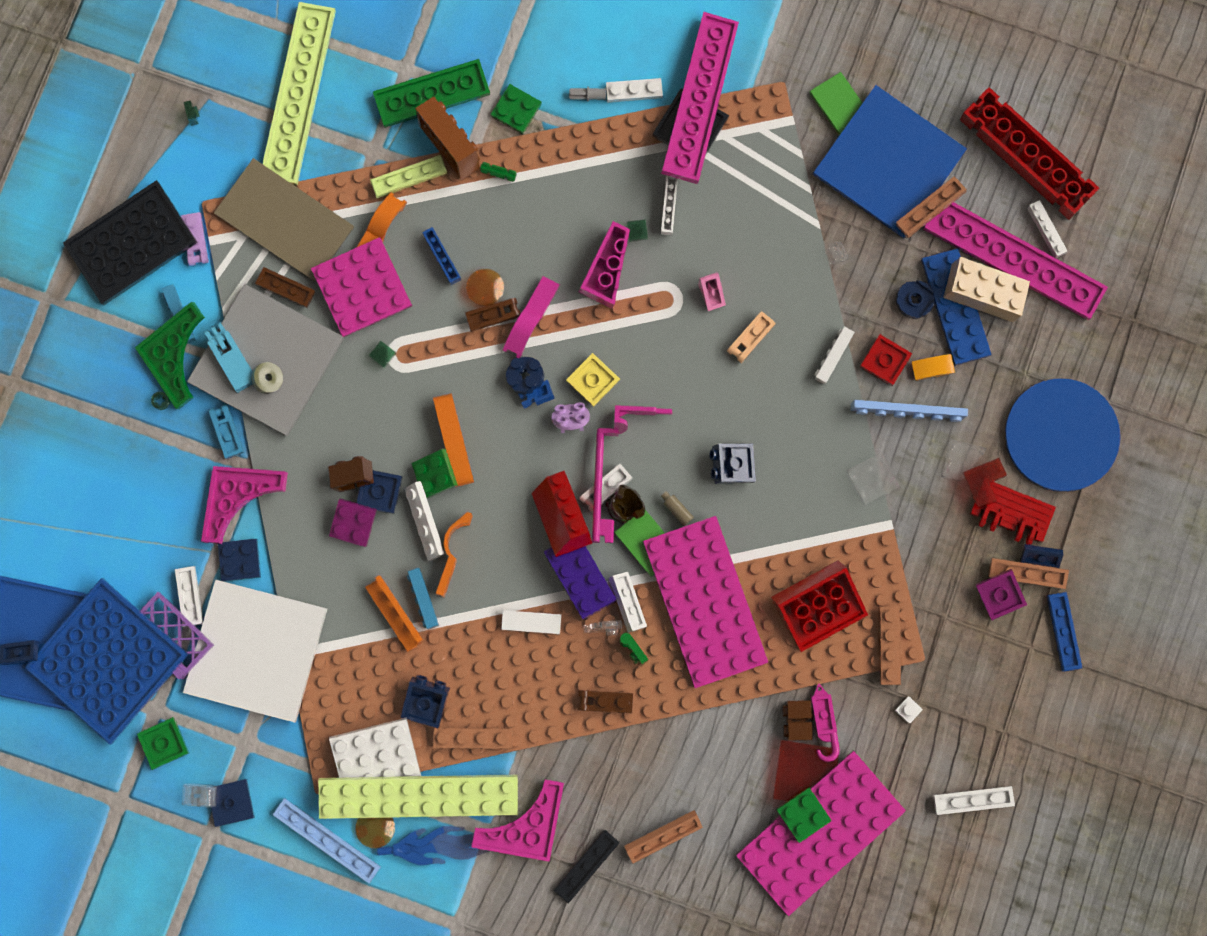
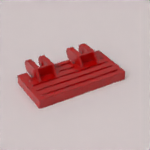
M984 478L970 515L978 517L980 511L983 510L978 526L983 527L988 514H993L994 518L989 529L992 532L995 531L997 524L1012 532L1015 531L1018 524L1019 527L1014 541L1017 542L1021 540L1024 529H1030L1026 544L1031 545L1033 539L1040 543L1044 541L1056 507Z

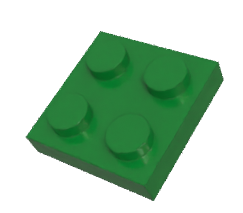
M509 84L492 111L491 117L523 135L541 107L542 102Z
M441 449L411 463L417 482L421 481L427 499L458 485L446 449Z
M175 717L137 733L152 770L190 754Z
M810 787L776 809L798 843L832 821Z

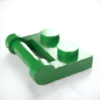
M623 633L620 637V644L622 647H627L630 650L629 656L635 665L639 663L642 666L648 662L647 656L629 633Z

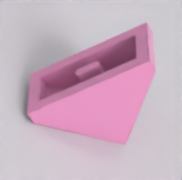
M716 272L701 277L698 286L707 310L711 311L725 306L726 303L719 273Z

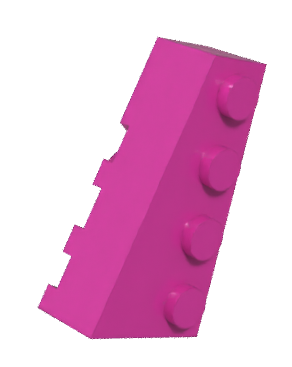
M614 221L611 223L578 291L611 309L616 301L630 229Z

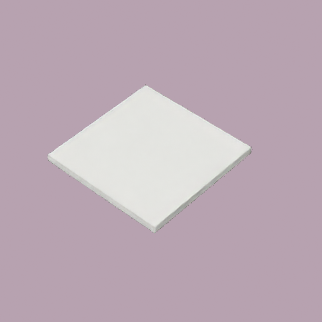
M215 580L201 632L214 646L188 673L183 693L296 723L327 608ZM198 640L195 651H202L207 644L203 640Z

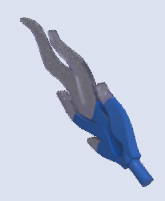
M442 826L422 839H418V837L426 832V829H418L408 834L397 844H393V846L377 848L378 856L394 854V856H399L416 865L446 863L445 860L440 858L424 857L426 853H438L453 859L465 860L490 851L469 848L472 845L474 833L463 836L448 835L447 833L450 831L465 830V827Z

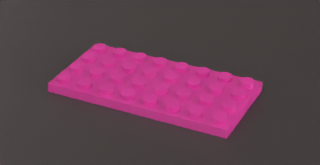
M716 516L643 541L694 688L769 663Z
M855 751L849 753L810 788L832 820L830 823L798 843L781 816H779L736 854L738 859L787 916H790L906 812Z

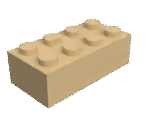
M960 257L951 265L944 298L1014 322L1023 314L1030 281Z

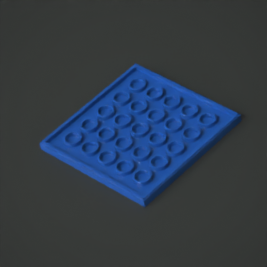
M101 578L38 651V661L29 662L24 668L109 745H112L189 654L104 578Z

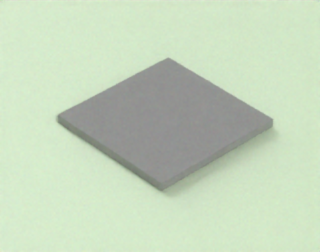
M244 284L222 321V325L232 335L252 371L257 365L264 362L274 363L281 369L283 374L281 387L275 392L265 394L259 392L254 385H251L237 393L209 345L187 382L288 437L342 344L344 337ZM226 341L224 343L227 349L222 350L221 346L218 345L223 354L231 350ZM265 375L267 381H269V376Z

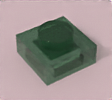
M191 100L183 102L191 126L199 124L197 117H200L198 107L194 106Z
M646 219L627 222V228L630 229L629 242L648 240Z
M380 341L369 354V357L385 368L396 355V352Z

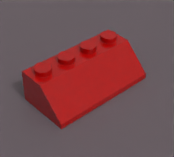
M565 470L547 476L531 494L555 557L588 546L592 544V540Z

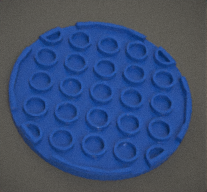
M1050 379L1030 387L1013 404L1005 424L1006 447L1015 467L1030 482L1051 491H1076L1094 484L1112 467L1119 451L1120 428L1113 408L1097 390L1085 383L1072 379Z

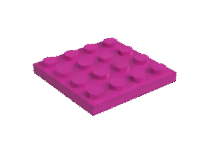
M380 237L311 268L342 337L351 335L412 307Z

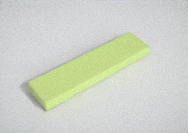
M441 155L370 179L376 198H380L390 194V192L394 193L445 175L447 170Z

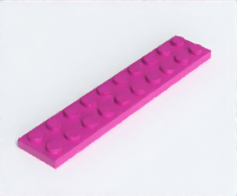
M703 12L661 172L663 175L694 184L699 182L739 24L738 21Z
M954 202L929 221L923 229L994 269L1030 281L1029 288L1087 320L1092 318L1108 288L1104 284Z

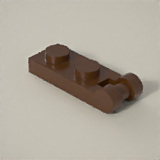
M511 298L465 312L471 332L508 320L518 319L521 312L516 306L518 304L517 299ZM509 307L510 312L505 314L504 308Z
M578 690L580 704H578L577 710L632 713L633 693ZM588 697H594L593 705H587Z

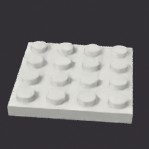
M407 718L329 737L339 778L422 776Z

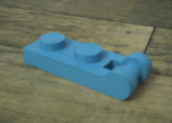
M223 404L218 409H210L209 414L225 459L243 454L244 450L228 404ZM224 415L225 419L219 420L218 416Z

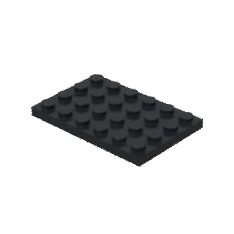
M157 180L63 242L102 305H106L198 243Z

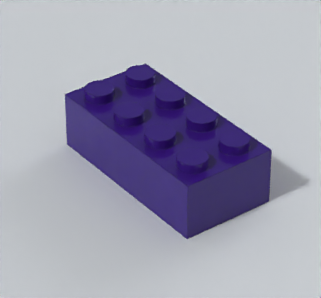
M586 546L555 557L552 547L544 551L545 557L582 621L616 602V597Z

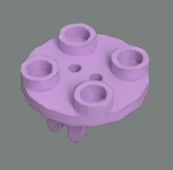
M581 402L557 405L552 413V422L557 428L561 429V433H565V430L579 428L580 431H584L583 426L590 419L588 409Z

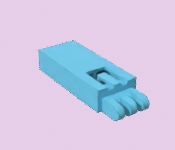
M220 322L217 325L221 331L217 332L213 326L211 330L214 335L211 336L208 330L204 333L209 340L207 342L235 391L239 393L253 385L251 380L253 371L230 332L226 331ZM224 341L227 342L228 346L231 349L225 354H223L220 347L218 346L220 345L222 350L227 349V346L225 345Z

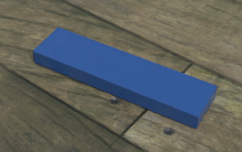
M1067 592L1047 595L1062 672L1082 669Z

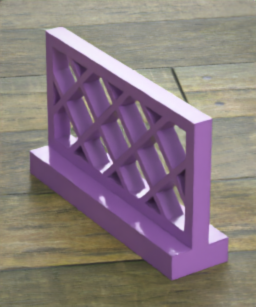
M157 592L140 610L143 614H150V620L153 623L154 614L164 613V625L157 626L164 627V633L167 635L168 627H178V638L171 639L173 641L178 640V645L181 648L182 640L192 641V652H187L192 654V662L188 667L181 663L173 672L178 679H185L188 673L214 644L160 592ZM158 599L164 602V611H154V603ZM168 613H175L178 616V624L168 625ZM181 626H188L191 629V638H182ZM195 640H203L207 646L202 651H195Z

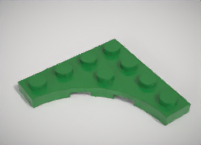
M190 302L135 347L176 409H180L193 399L185 380L183 361L185 348L191 333L205 318L195 302Z

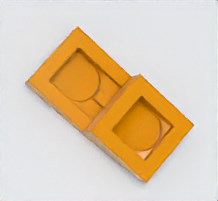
M951 354L912 361L916 381L955 373Z

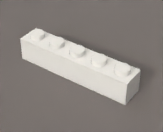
M667 175L661 235L672 236L678 179Z
M1039 200L1029 205L1027 210L1053 257L1058 258L1066 254L1067 249L1041 201Z
M845 326L843 330H839L837 334L839 336L838 339H834L831 344L833 348L829 349L826 353L828 357L826 360L823 359L820 364L822 366L821 369H818L815 373L816 381L826 385L855 333L854 331Z

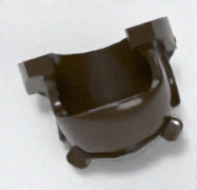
M620 485L610 499L606 501V507H608L610 516L614 520L620 521L621 524H625L633 517L640 519L645 515V505L641 496L635 489L633 490L627 485Z

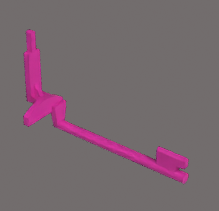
M615 405L614 428L597 429L592 543H600V536H604L605 543H613L614 520L601 519L604 436L619 437V434L626 432L628 422L620 418L626 414L672 415V409Z

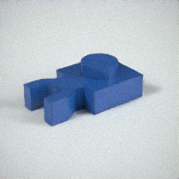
M548 380L543 381V384L539 388L534 389L530 394H519L521 400L527 398L526 401L521 402L524 409L531 406L534 402L538 406L555 399Z

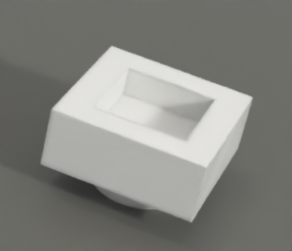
M907 696L894 711L910 724L923 709Z

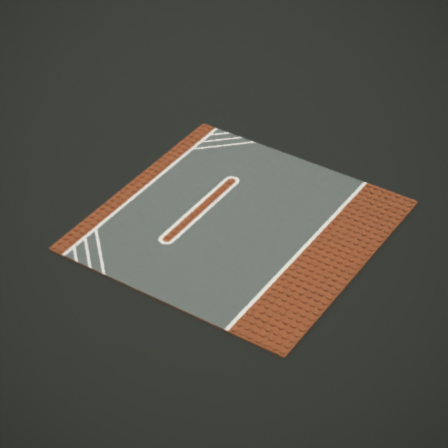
M784 82L720 95L717 109L728 114L729 118L705 156L698 184L678 179L672 236L661 235L666 175L661 174L668 145L652 137L653 132L670 105L477 144V154L480 158L479 167H481L482 162H487L491 166L497 165L507 168L508 171H516L517 176L514 182L508 181L507 178L501 179L491 176L490 173H481L480 169L461 180L440 152L302 180L298 181V185H294L354 226L351 233L333 256L335 258L357 247L367 231L375 211L388 196L376 198L370 179L441 155L447 170L445 175L393 193L395 198L400 201L405 200L407 204L403 211L399 212L393 219L386 232L383 244L412 307L344 337L342 344L288 437L242 412L252 468L285 471L288 473L285 492H273L258 497L277 596L327 608L299 710L316 794H319V778H339L329 737L403 719L400 717L409 682L412 677L417 675L425 676L428 678L427 681L433 683L435 681H443L447 687H450L439 728L513 729L512 749L433 748L435 727L407 720L420 772L880 671L879 607H900L901 666L925 660L866 415L856 414V411H850L851 403L854 400H862L849 343L826 385L815 380L816 371L821 369L822 366L820 364L823 359L826 360L828 357L826 353L829 349L833 348L831 344L834 339H838L839 336L837 334L840 329L843 330L844 323ZM225 197L202 202L224 318L242 287L246 284L342 336L317 281L314 282L215 215V210ZM614 221L630 229L616 301L611 309L578 291L611 223ZM431 227L434 228L461 277V281L450 285L422 232ZM263 267L315 290L308 308L257 286L255 282ZM718 272L726 305L708 311L698 286L699 279ZM544 276L560 284V287L543 318L534 328L521 357H532L540 362L545 374L544 381H549L555 399L538 406L534 402L531 406L524 409L521 402L526 401L527 398L521 400L519 394L512 390L506 380L507 368L511 361L516 358L517 354L510 350H507V352L503 351L517 319L471 332L465 312L516 298L518 302L516 305L517 309L522 313L541 278ZM509 307L504 308L505 314L510 312ZM762 311L776 325L741 364L737 360L738 358L733 354L730 355L727 350ZM741 344L738 347L741 352H744L746 349ZM592 353L620 378V381L595 407L566 382V379ZM524 372L521 376L523 379H525V377L529 376L530 374ZM452 393L474 483L453 487L427 499L445 552L444 555L428 561L404 488L417 482L411 463L436 451L445 449L433 398ZM578 402L584 403L585 408L590 413L589 422L583 426L584 431H580L579 428L565 430V433H561V429L557 428L552 422V413L555 411V406ZM615 405L672 409V415L626 414L620 417L628 422V429L626 432L619 434V437L604 436L602 478L617 465L621 464L633 478L626 485L638 492L645 505V510L665 533L685 527L663 504L665 500L661 495L666 491L670 496L674 494L693 515L694 518L686 526L713 516L717 517L769 663L694 688L655 575L652 578L615 533L613 543H605L604 536H600V543H592L586 546L612 592L613 589L609 577L625 572L629 573L647 627L630 632L629 634L647 656L648 662L642 666L639 663L635 665L629 656L630 650L627 647L621 646L620 637L623 633L628 632L617 600L615 603L582 621L544 555V551L552 546L531 493L547 476L565 470L592 540L593 513L588 510L589 507L586 503H582L579 498L594 485L597 429L614 428ZM716 444H753L756 482L715 484V480L711 478V469L714 468L713 461L709 458L712 446ZM355 456H363L365 459L372 461V470L403 477L395 514L376 512L367 547L329 536L338 500L341 498L356 503L360 487H357V483H355V489L341 493L331 489L328 466L335 465L338 461L352 460ZM605 502L601 505V519L614 520L610 516ZM469 512L473 515L470 526H463L451 535L449 550L457 559V563L445 598L437 596L436 591L448 560V555L444 548L445 534L452 524ZM614 520V532L624 524ZM839 560L846 566L868 616L800 652L771 597ZM416 568L421 570L439 623L438 627L429 630L423 626L422 621L424 619L419 614L418 609L420 607L419 604L416 605L414 599L416 595L412 593V583L407 578V575H409L408 571ZM379 575L384 579L424 640L422 644L410 652H407L365 588L374 582L375 578ZM503 610L560 614V634L501 630ZM578 690L633 693L632 713L577 710L578 704H580ZM588 697L587 705H593L594 697Z

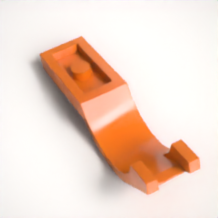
M390 192L375 211L367 231L357 247L379 237L384 242L390 224L396 215L403 211L407 201H400Z
M465 513L449 527L445 534L444 548L448 555V560L436 591L437 596L445 598L457 563V559L449 550L451 535L463 526H470L473 517L472 513Z

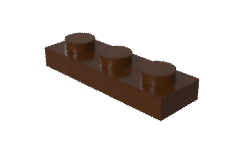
M263 267L255 282L257 286L305 308H308L315 294V290Z

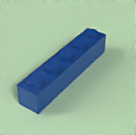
M431 227L422 232L450 285L461 281L458 271L434 228Z

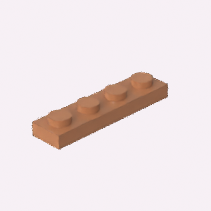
M955 176L898 220L896 226L907 238L911 237L965 194L967 189Z
M991 558L988 577H993L1012 569L1017 582L1066 589L1068 569Z
M879 607L880 685H901L900 607Z
M434 728L433 748L512 749L513 729Z
M695 810L624 847L633 864L703 827Z

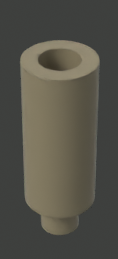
M666 491L661 495L665 500L663 504L683 526H686L694 518L674 494L670 496Z

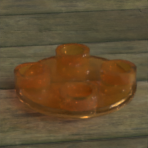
M480 269L469 277L466 285L467 294L474 303L488 306L496 303L502 297L504 282L497 272L491 269Z
M392 817L358 818L356 822V835L359 841L369 848H380L387 845L395 833V822Z

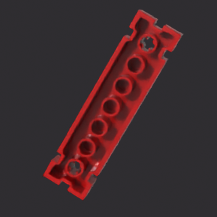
M988 87L979 96L976 103L973 102L964 111L960 121L970 130L973 127L978 130L976 135L1047 201L1052 205L1055 202L1061 207L1058 211L1070 220L1099 190V187L1090 178L1085 181L1081 177L1083 172L1010 105L1006 102L1003 105L998 102L1000 96Z

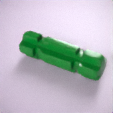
M482 162L480 167L481 173H490L491 176L501 179L507 178L511 182H514L517 176L516 171H508L507 168L497 165L491 166L487 162Z

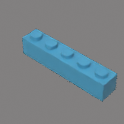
M173 284L162 288L163 293H161L163 299L167 301L166 307L171 311V318L183 309ZM193 332L191 333L187 344L196 341Z
M420 568L408 571L409 575H407V578L412 583L411 590L416 595L414 599L416 605L419 604L420 609L418 611L420 616H423L424 621L422 623L424 628L429 630L438 627L439 623Z

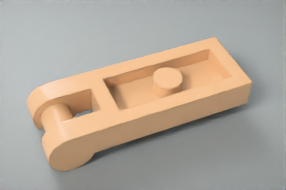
M761 311L729 347L727 352L730 355H735L742 364L776 323ZM740 344L746 348L744 352L738 349Z

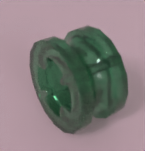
M156 392L151 398V403L156 409L165 410L170 404V399L164 392ZM163 396L162 398L165 400V402H162L161 405L158 406L159 404L156 402V400H159L160 397Z

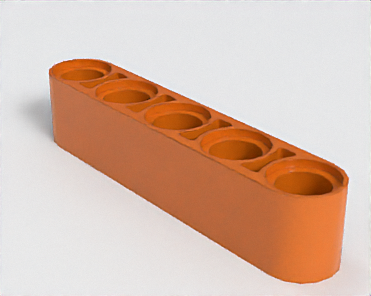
M452 393L434 397L433 401L445 449L458 484L455 487L474 483Z

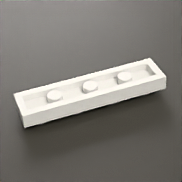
M421 481L414 482L404 488L424 547V552L427 560L430 561L444 555L445 552Z
M1012 786L933 795L936 815L1015 806Z

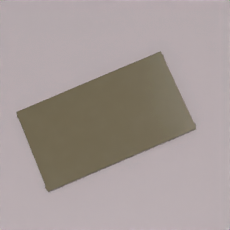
M254 158L214 212L215 215L314 282H316V278L311 268L332 259L354 228L348 221Z

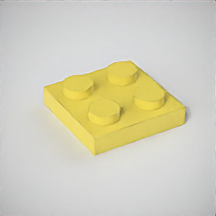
M593 353L566 379V382L593 407L620 381V378Z

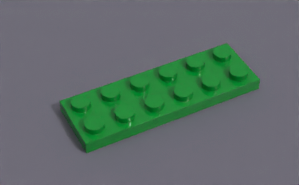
M479 59L373 91L384 128L417 118L415 108L432 97H435L438 102L441 101L447 109L491 95Z

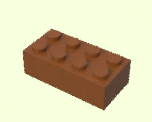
M432 97L415 108L419 127L461 180L480 169L477 146L473 141L469 142L464 129L458 128L455 118L452 114H447L446 107L441 101L438 102L435 97Z

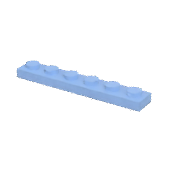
M854 400L851 403L850 410L856 411V414L860 415L872 412L876 416L894 414V417L903 418L905 415H910L914 419L931 417V420L936 421L948 418L951 422H961L968 416V409L865 400Z
M286 798L283 799L273 813V816L368 884H370L381 868L377 863Z

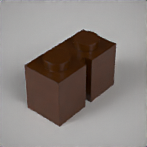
M355 456L352 460L338 461L335 465L328 466L330 487L340 493L355 489V483H357V487L374 483L372 461L365 459L363 456Z
M811 700L786 701V705L782 707L783 717H786V725H783V736L787 737V741L812 740V722H810V718H812Z

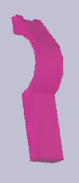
M544 276L541 278L527 306L515 322L504 345V352L510 350L517 354L516 358H521L534 328L543 318L560 284Z

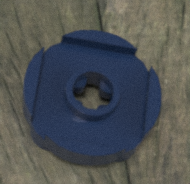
M923 281L906 282L897 293L896 306L906 317L916 320L924 317L934 306L933 290ZM911 296H919L918 301L920 303H912Z
M532 357L514 358L506 371L508 385L514 392L522 395L530 394L534 389L539 388L543 384L545 377L540 362ZM527 372L530 375L523 379L521 375Z

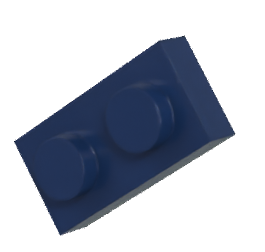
M1024 544L1020 562L1059 568L1064 554L1063 550Z
M29 640L1 644L0 664L10 665L38 661L39 642Z

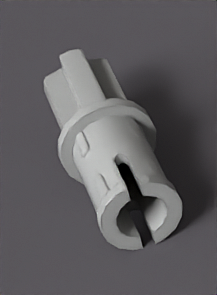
M589 86L587 88H571L569 90V98L587 101L606 100V88H589Z

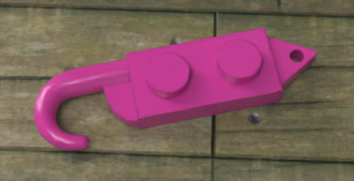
M818 684L814 696L811 697L817 737L821 741L831 742L832 754L824 756L820 750L816 752L821 760L831 762L838 757L840 751L831 694H828Z

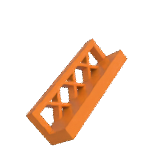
M379 575L375 578L374 582L365 588L407 652H410L422 644L424 640L384 579Z

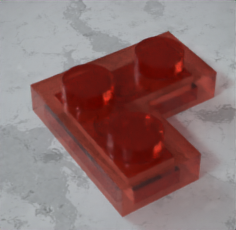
M1000 458L963 472L978 508L996 502L997 499L990 483L1007 477Z

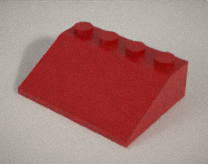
M839 560L771 597L800 652L868 616L846 566Z

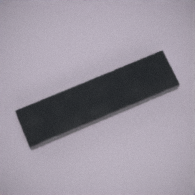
M604 830L553 891L569 904L620 842L608 831Z

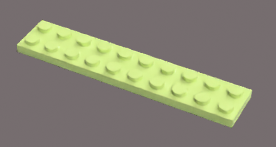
M303 2L298 3L263 159V165L293 185H298L336 13L335 8Z
M517 775L319 778L318 780L319 819L518 815Z

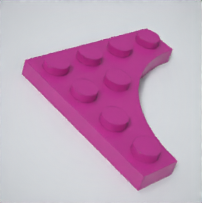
M213 466L201 542L222 544L226 529L235 514L245 504L259 496L273 492H285L288 473L285 471Z
M544 779L537 800L524 815L500 827H475L471 847L550 862L564 783Z

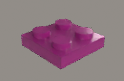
M340 498L329 536L367 547L377 509Z
M1012 569L975 584L991 620L1027 605Z

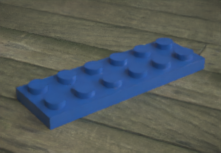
M958 249L921 259L928 284L934 293V303L954 366L992 355L978 310L944 298L951 265L961 257Z

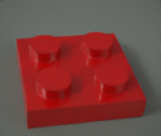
M880 334L860 368L893 386L913 353Z

